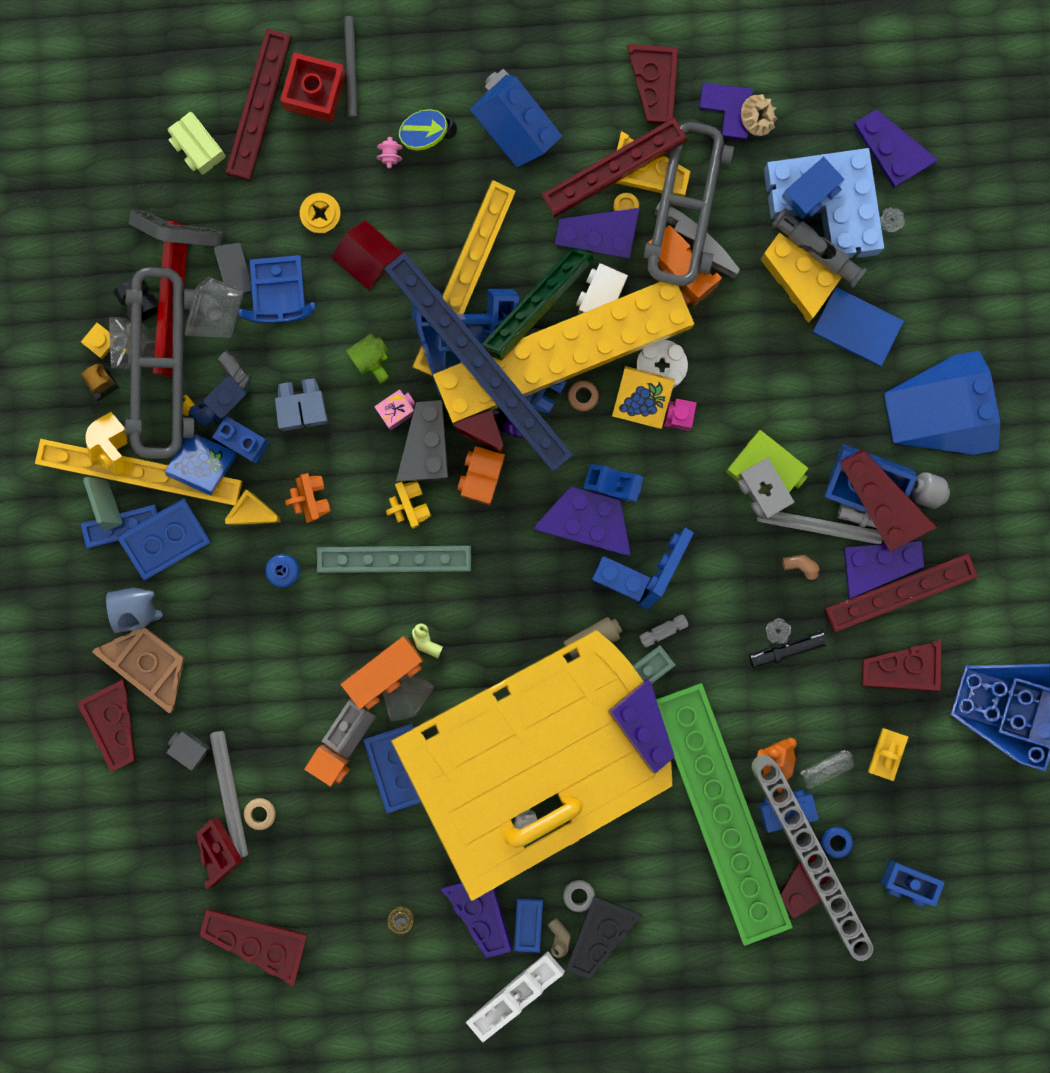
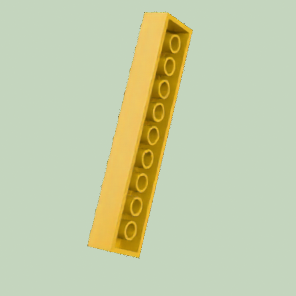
M658 282L523 337L503 360L492 358L526 397L685 332L693 327L694 322L679 286ZM462 363L433 374L453 426H455L457 421L498 408Z

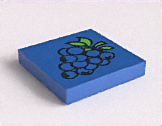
M194 434L193 438H186L181 449L165 470V474L172 479L212 496L235 460L236 452Z

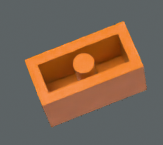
M323 744L317 748L304 770L331 787L336 782L340 784L350 770L347 767L350 760L338 755Z

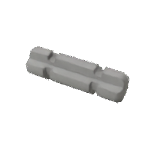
M679 615L673 618V621L669 620L651 629V632L647 631L639 636L640 641L644 647H649L655 644L654 641L657 640L658 642L676 633V630L680 631L688 627V622L684 615Z

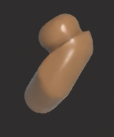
M806 555L782 558L784 570L799 568L804 572L808 580H815L819 576L818 572L820 569L818 564Z

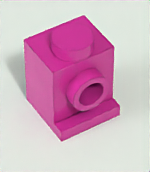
M676 399L674 402L669 401L664 426L690 431L693 424L696 402Z

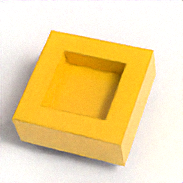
M96 323L81 343L103 359L117 343L118 339L99 323Z

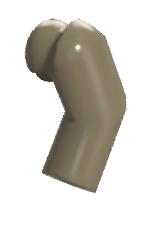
M555 917L547 924L555 935L551 953L556 958H562L569 951L571 935L560 920Z

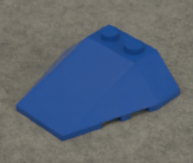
M980 351L953 355L883 394L893 444L938 449L940 451L958 452L967 455L999 450L1000 418L991 372Z

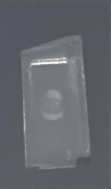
M843 750L801 771L800 774L807 788L812 789L854 767L852 754L849 751Z

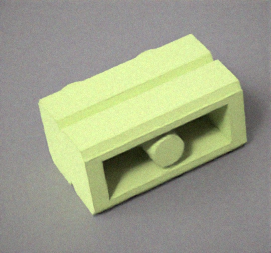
M189 112L180 121H177L168 128V132L172 136L168 139L177 152L181 149L187 155L184 161L193 172L198 169L203 175L212 169L214 165L225 159L224 152L192 112Z

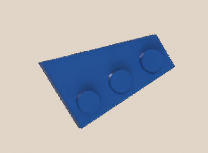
M684 528L679 534L676 532L673 534L668 543L670 549L667 554H663L658 562V570L646 586L647 590L638 604L640 607L647 610L662 597L694 532Z

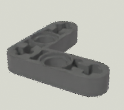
M130 211L128 224L156 239L186 244L221 245L223 232L219 230L174 225L145 211Z

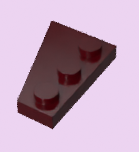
M125 679L77 702L110 772L135 761L136 754Z

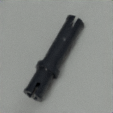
M820 630L778 645L775 643L770 644L768 648L748 653L752 668L756 669L773 662L778 664L781 663V660L825 647L827 646V641L823 631Z

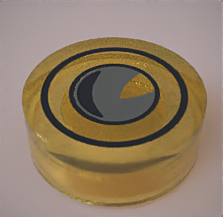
M405 907L393 909L388 916V926L396 934L407 933L414 923L412 912Z

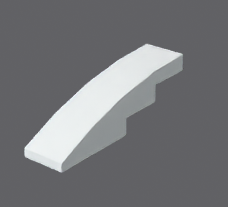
M546 952L466 1021L467 1025L484 1042L520 1014L522 1009L540 996L544 989L560 978L565 972L564 969L549 952Z

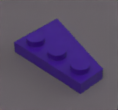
M646 679L613 706L608 713L651 772L657 773L675 756L651 681Z
M462 882L441 888V891L445 897H448L454 906L455 912L462 918L469 929V933L486 958L512 951V945L495 888L473 901L470 900Z

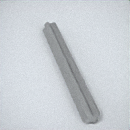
M777 512L765 520L762 516H757V521L874 544H881L883 541L878 530L784 512Z
M223 731L213 732L210 734V740L229 836L240 857L243 858L248 855L225 733Z

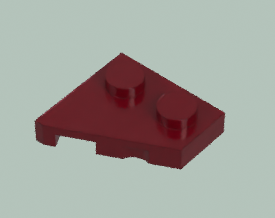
M218 817L211 819L196 833L201 850V864L207 866L209 880L204 881L207 889L215 887L243 862Z
M814 855L809 857L808 862L816 860ZM799 861L796 868L792 870L786 885L780 891L784 906L792 919H795L821 902ZM827 876L823 877L819 884L827 882L829 878Z

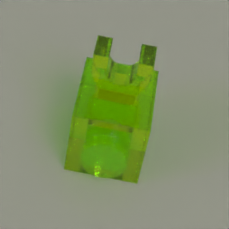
M369 334L346 350L362 375L372 370L380 384L389 378L380 365L381 362L387 359L385 351L388 350L380 337L375 339L372 334Z

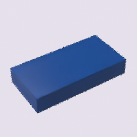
M517 897L514 951L540 953L543 899Z

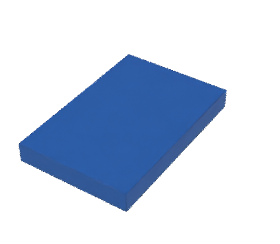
M835 287L812 334L881 367L904 320Z
M185 497L117 535V539L143 580L148 579L211 543L210 538Z
M413 723L363 739L386 813L421 803L391 743V740L414 728Z

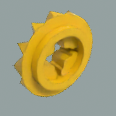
M315 193L303 201L300 207V218L308 230L313 233L325 234L334 229L338 221H340V207L332 196L325 193ZM313 206L319 208V210L327 208L325 211L327 221L320 217L314 218L316 212Z

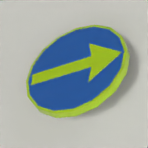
M420 110L404 120L399 130V138L401 143L408 149L416 151L425 150L435 146L443 139L447 132L448 123L445 116L437 110Z

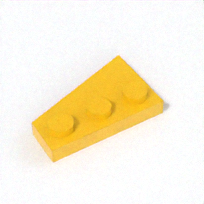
M621 131L617 150L634 140ZM661 156L616 183L662 193L669 158ZM679 164L672 194L685 197L690 171Z

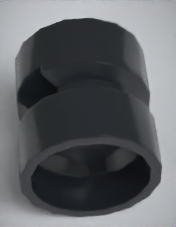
M132 278L124 281L114 290V294L121 305H126L125 291L126 289H131ZM145 279L142 281L141 322L155 315L158 312L159 305L155 296L148 294L150 288ZM126 305L124 311L131 321V305Z

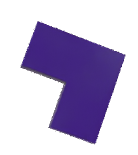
M702 83L699 110L724 113L723 138L747 140L748 130L742 122L741 109L745 100L752 96L753 89Z

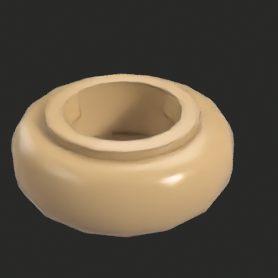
M264 798L251 800L244 809L245 822L255 830L267 829L275 820V808L270 801ZM258 806L263 807L267 812L266 819L261 822L256 821L252 815L254 808Z

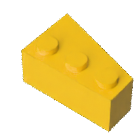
M778 233L760 259L778 284H781L790 296V300L793 304H796L808 323L814 318L842 278L839 274L834 275L811 257L807 251L796 246L781 233Z

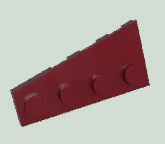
M864 449L840 461L841 466L890 552L937 528L930 518L893 482Z
M207 909L199 936L228 952L235 953L242 957L241 959L250 964L257 965L264 969L265 972L286 981L285 983L294 987L308 934Z

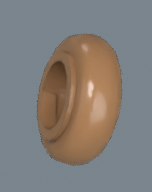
M579 380L569 388L568 401L575 410L589 411L597 405L599 392L592 382ZM587 389L590 392L591 398L587 403H581L576 399L578 390Z

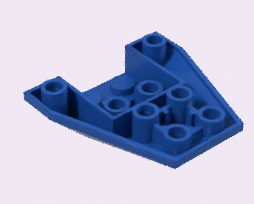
M1050 664L965 666L951 715L1020 764L1046 772L1050 761Z

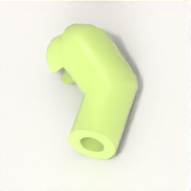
M425 624L416 625L412 631L416 648L438 658L443 647L431 642L428 627Z

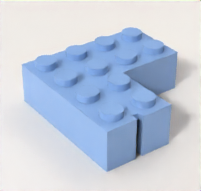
M869 148L767 162L764 168L767 192H770L768 203L771 219H776L784 208L789 210L788 213L791 216H798L782 198V195L787 188L824 156L845 179L840 185L842 191L832 200L827 197L820 203L823 207L817 213L821 212L825 238L849 255L850 259L854 255H856V258L879 255L882 252L884 243ZM827 247L826 249L828 259H832L834 257V254L829 247Z

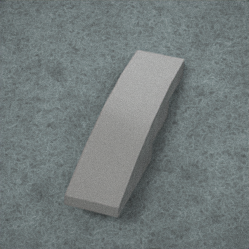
M660 202L655 210V216L658 215ZM670 206L667 222L675 225L674 230L688 244L694 246L698 224ZM707 233L703 252L714 254L711 267L735 279L740 269L727 252Z

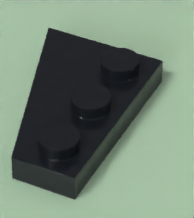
M594 896L567 963L566 970L591 979L608 959L611 952L622 942L630 929L643 915Z

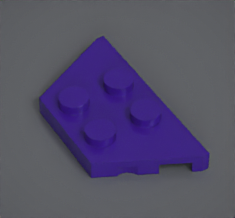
M570 487L535 525L534 530L622 555H630L621 502L618 499Z

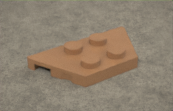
M147 627L133 630L131 633L116 638L112 642L97 647L92 651V653L169 714L173 712L185 657Z

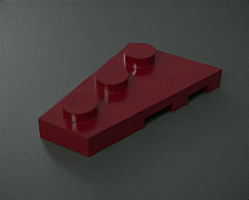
M627 44L646 123L664 124L673 118L678 47Z
M942 640L863 660L861 687L941 691Z

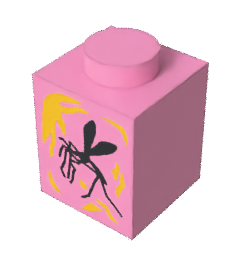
M398 390L374 407L391 431L413 416V407L416 404L409 393L403 395L401 390Z

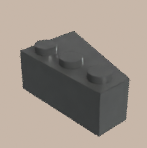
M442 400L416 402L396 482L449 480Z

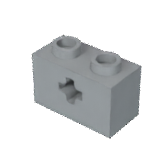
M768 458L738 475L740 478L737 481L738 485L745 495L749 493L753 500L751 507L758 517L762 516L765 520L794 503V500ZM760 483L763 487H769L770 490L767 491L768 497L765 494H759L758 490L761 489Z

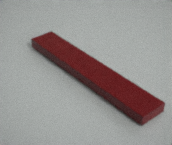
M266 28L226 168V175L248 181L252 180L292 39L289 34Z
M674 117L541 195L555 218L688 141L687 137Z
M968 553L827 607L825 612L835 633L978 578Z

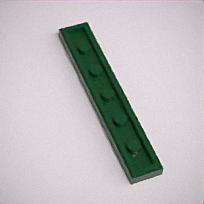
M571 248L482 343L487 352L492 357L503 360L594 261L592 254Z

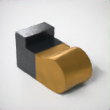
M101 364L89 367L80 375L97 401L120 388L109 370Z

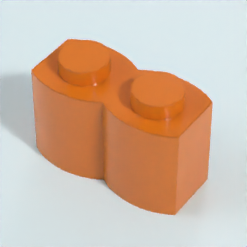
M475 446L473 452L468 451L465 466H469L466 476L461 475L457 490L462 491L461 497L491 505L505 454Z

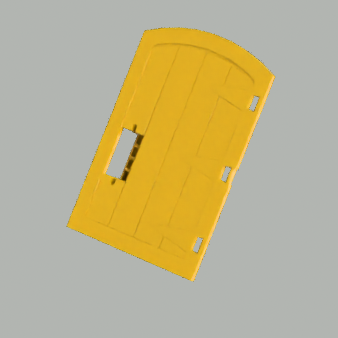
M597 630L391 740L471 901L672 787L671 761L657 773L651 772L608 713L613 706L639 686L643 680L618 648ZM576 649L579 657L567 663L563 655ZM507 686L509 695L497 701L493 693ZM436 725L438 733L425 740L421 732ZM556 793L558 794L563 806L521 830L514 828L510 819ZM567 821H571L570 823L564 825L563 827L557 829L556 831L550 833L549 835L524 848L525 845L531 843L532 841L538 839L539 837L545 835L546 833L552 831L553 829L559 827Z

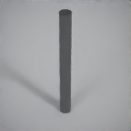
M346 16L344 17L347 111L348 118H357L354 17Z

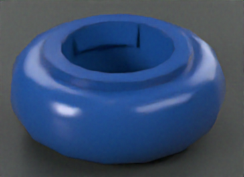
M831 827L822 835L821 846L824 853L830 858L840 859L851 852L853 839L846 829ZM835 835H840L844 839V846L840 850H833L830 847V840Z

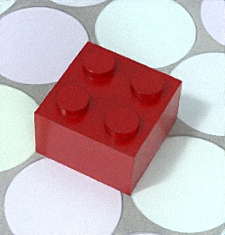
M294 52L280 100L284 110L333 123L346 77L344 66Z

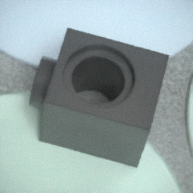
M185 730L181 731L180 734L176 732L167 744L170 748L166 753L193 771L197 769L211 747Z

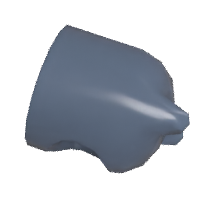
M133 587L107 593V613L114 633L142 629L151 622L162 618V612L154 608L152 598L155 594L153 591H145L142 588Z

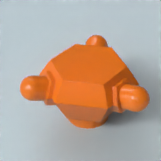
M794 738L784 739L765 749H760L757 756H770L780 767L788 781L793 776L796 761L794 749L797 746V742ZM771 765L763 767L764 774L770 772ZM777 788L776 791L781 794L783 788Z

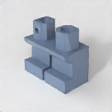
M315 378L302 380L304 393L294 395L292 382L278 384V398H275L278 428L281 431L304 428V425L312 427L330 424L325 407L324 394L320 391Z

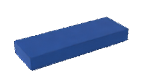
M154 504L120 513L122 525L108 531L103 530L96 520L81 523L86 548L90 549L119 541L117 535L158 513L157 505Z

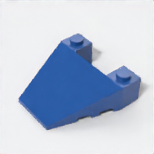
M488 289L487 314H457V316L482 344L519 305V295L513 289ZM412 304L411 315L432 377L435 373L460 364L459 359ZM433 377L439 397H441V394Z

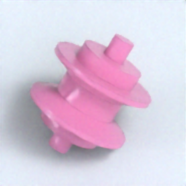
M387 137V141L377 145V148L382 150V154L377 156V160L387 164V168H392L393 164H397V162L402 160V157L397 155V151L402 149V145L392 141V137Z

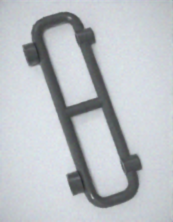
M686 122L681 124L680 127L684 134L694 132L711 136L714 140L703 200L672 194L682 145L670 151L652 244L646 243L643 258L648 259V271L655 280L677 286L691 284L697 279L699 272L704 274L710 273L714 254L703 252L719 166L730 167L734 146L724 145V138L717 128L697 122ZM670 204L700 210L690 267L686 275L663 272L658 267Z
M146 267L135 273L132 278L131 289H126L125 304L131 305L130 419H125L124 433L130 434L131 447L141 457L169 458L177 454L181 449L183 438L194 437V418H183V310H194L195 290L184 289L182 278L173 269ZM148 277L167 278L173 283V358L141 357L142 281ZM141 367L173 368L172 443L167 448H147L141 443Z

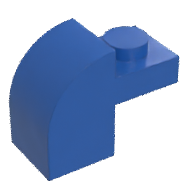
M590 464L583 488L621 501L637 502L644 477L637 474L620 472L607 466Z

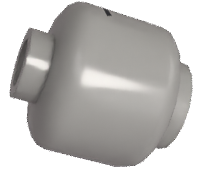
M927 472L917 476L911 490L912 500L916 504L930 509H936L945 504L950 495L947 481L940 476Z

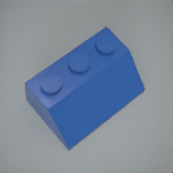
M505 75L469 109L515 167H519L541 156L562 137L561 133L518 78Z
M842 444L833 465L824 497L867 512L840 464V461L860 450ZM867 453L909 497L917 479L915 470Z

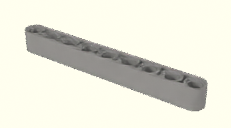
M757 756L752 762V771L839 937L854 959L858 961L867 960L873 953V945L780 767L770 756ZM771 765L770 772L761 774L763 767ZM777 788H783L779 796H773V792ZM795 810L791 818L785 819V814L788 811ZM806 832V836L802 840H796L800 833ZM818 854L816 860L808 862L810 856ZM829 876L827 882L819 884L823 877ZM840 898L839 903L831 905L834 899ZM851 920L848 926L842 927L845 921ZM863 941L860 947L854 948L856 943Z

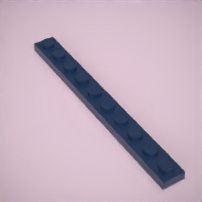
M404 252L385 267V272L552 473L573 456L570 450L408 255Z

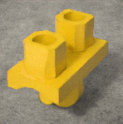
M418 481L406 484L399 482L395 486L402 504L399 505L396 496L389 498L392 508L386 510L387 516L395 514L399 523L405 520L402 513L405 510L411 527L413 529L420 526L419 523L431 517L430 511L426 503L415 508L411 504L410 499L422 495Z
M882 728L868 773L894 781L908 736Z

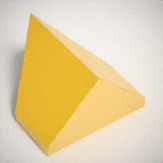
M248 490L244 491L225 518V524L281 523L280 517L254 493Z

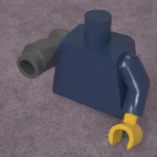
M228 350L216 361L229 375L199 406L195 405L187 395H184V416L189 415L203 425H210L212 422L217 425L250 391L248 386L251 381V373L247 374L237 356H234Z

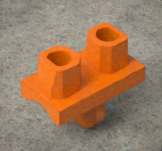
M306 473L295 479L297 488L289 489L291 499L285 500L286 506L293 505L295 514L304 512L306 523L314 522L319 517L330 512L327 499L315 501L313 492L324 489L322 476H309Z

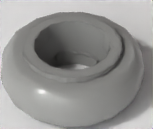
M584 880L572 881L566 886L563 893L564 903L574 912L587 911L595 896L593 887ZM575 889H583L586 892L587 898L583 903L573 902L571 894Z

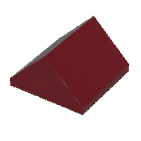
M364 220L345 233L331 258L370 292L386 274L384 268L403 253Z
M492 410L456 422L454 427L457 433L495 452L503 453V442Z

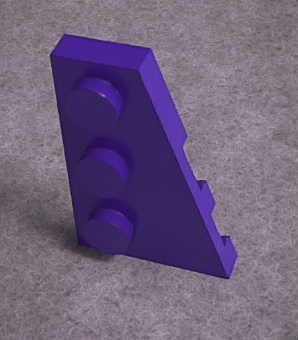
M877 109L854 123L855 129L867 148H869V151L893 189L938 161L937 158Z
M639 208L559 219L555 244L630 258Z
M922 541L908 542L891 552L886 544L843 548L848 599L924 567Z

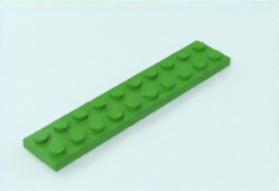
M702 683L656 699L675 756L676 765L743 945L746 946L793 928Z

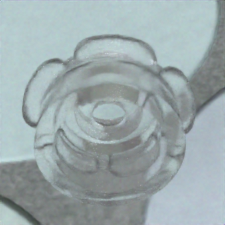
M886 208L883 211V216L880 217L881 226L888 232H896L897 229H901L905 224V219H903L904 213L898 208Z
M774 619L773 622H769L766 626L767 638L773 643H785L791 634L790 625L786 624L784 619ZM776 629H780L781 632L777 634Z

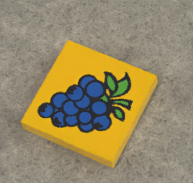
M625 366L612 416L662 429L675 379Z

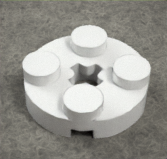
M663 340L643 348L637 358L636 369L674 378L673 388H675L686 376L688 361L681 346L676 345L672 341ZM660 359H665V363H669V368H665L664 372H659V368L655 367V363H658Z

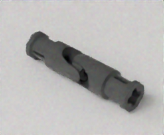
M784 208L771 227L780 229L789 236V240L792 243L808 251L811 257L834 275L839 274L851 283V288H854L868 270L866 268L861 269L850 260L849 255L826 238L819 237L812 227L804 221L799 222L788 213L789 210L787 208ZM827 247H829L834 254V257L832 259H823L820 257L824 254Z

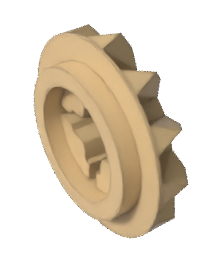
M763 94L747 98L741 109V118L745 128L756 136L768 134L775 128L774 122L778 119L774 113L776 107H772L771 99H766ZM762 110L763 119L758 120L759 113L757 111Z

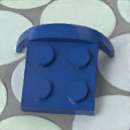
M301 255L250 260L254 311L239 309L240 317L255 323H286L305 319L315 311L314 302L307 306L305 305Z

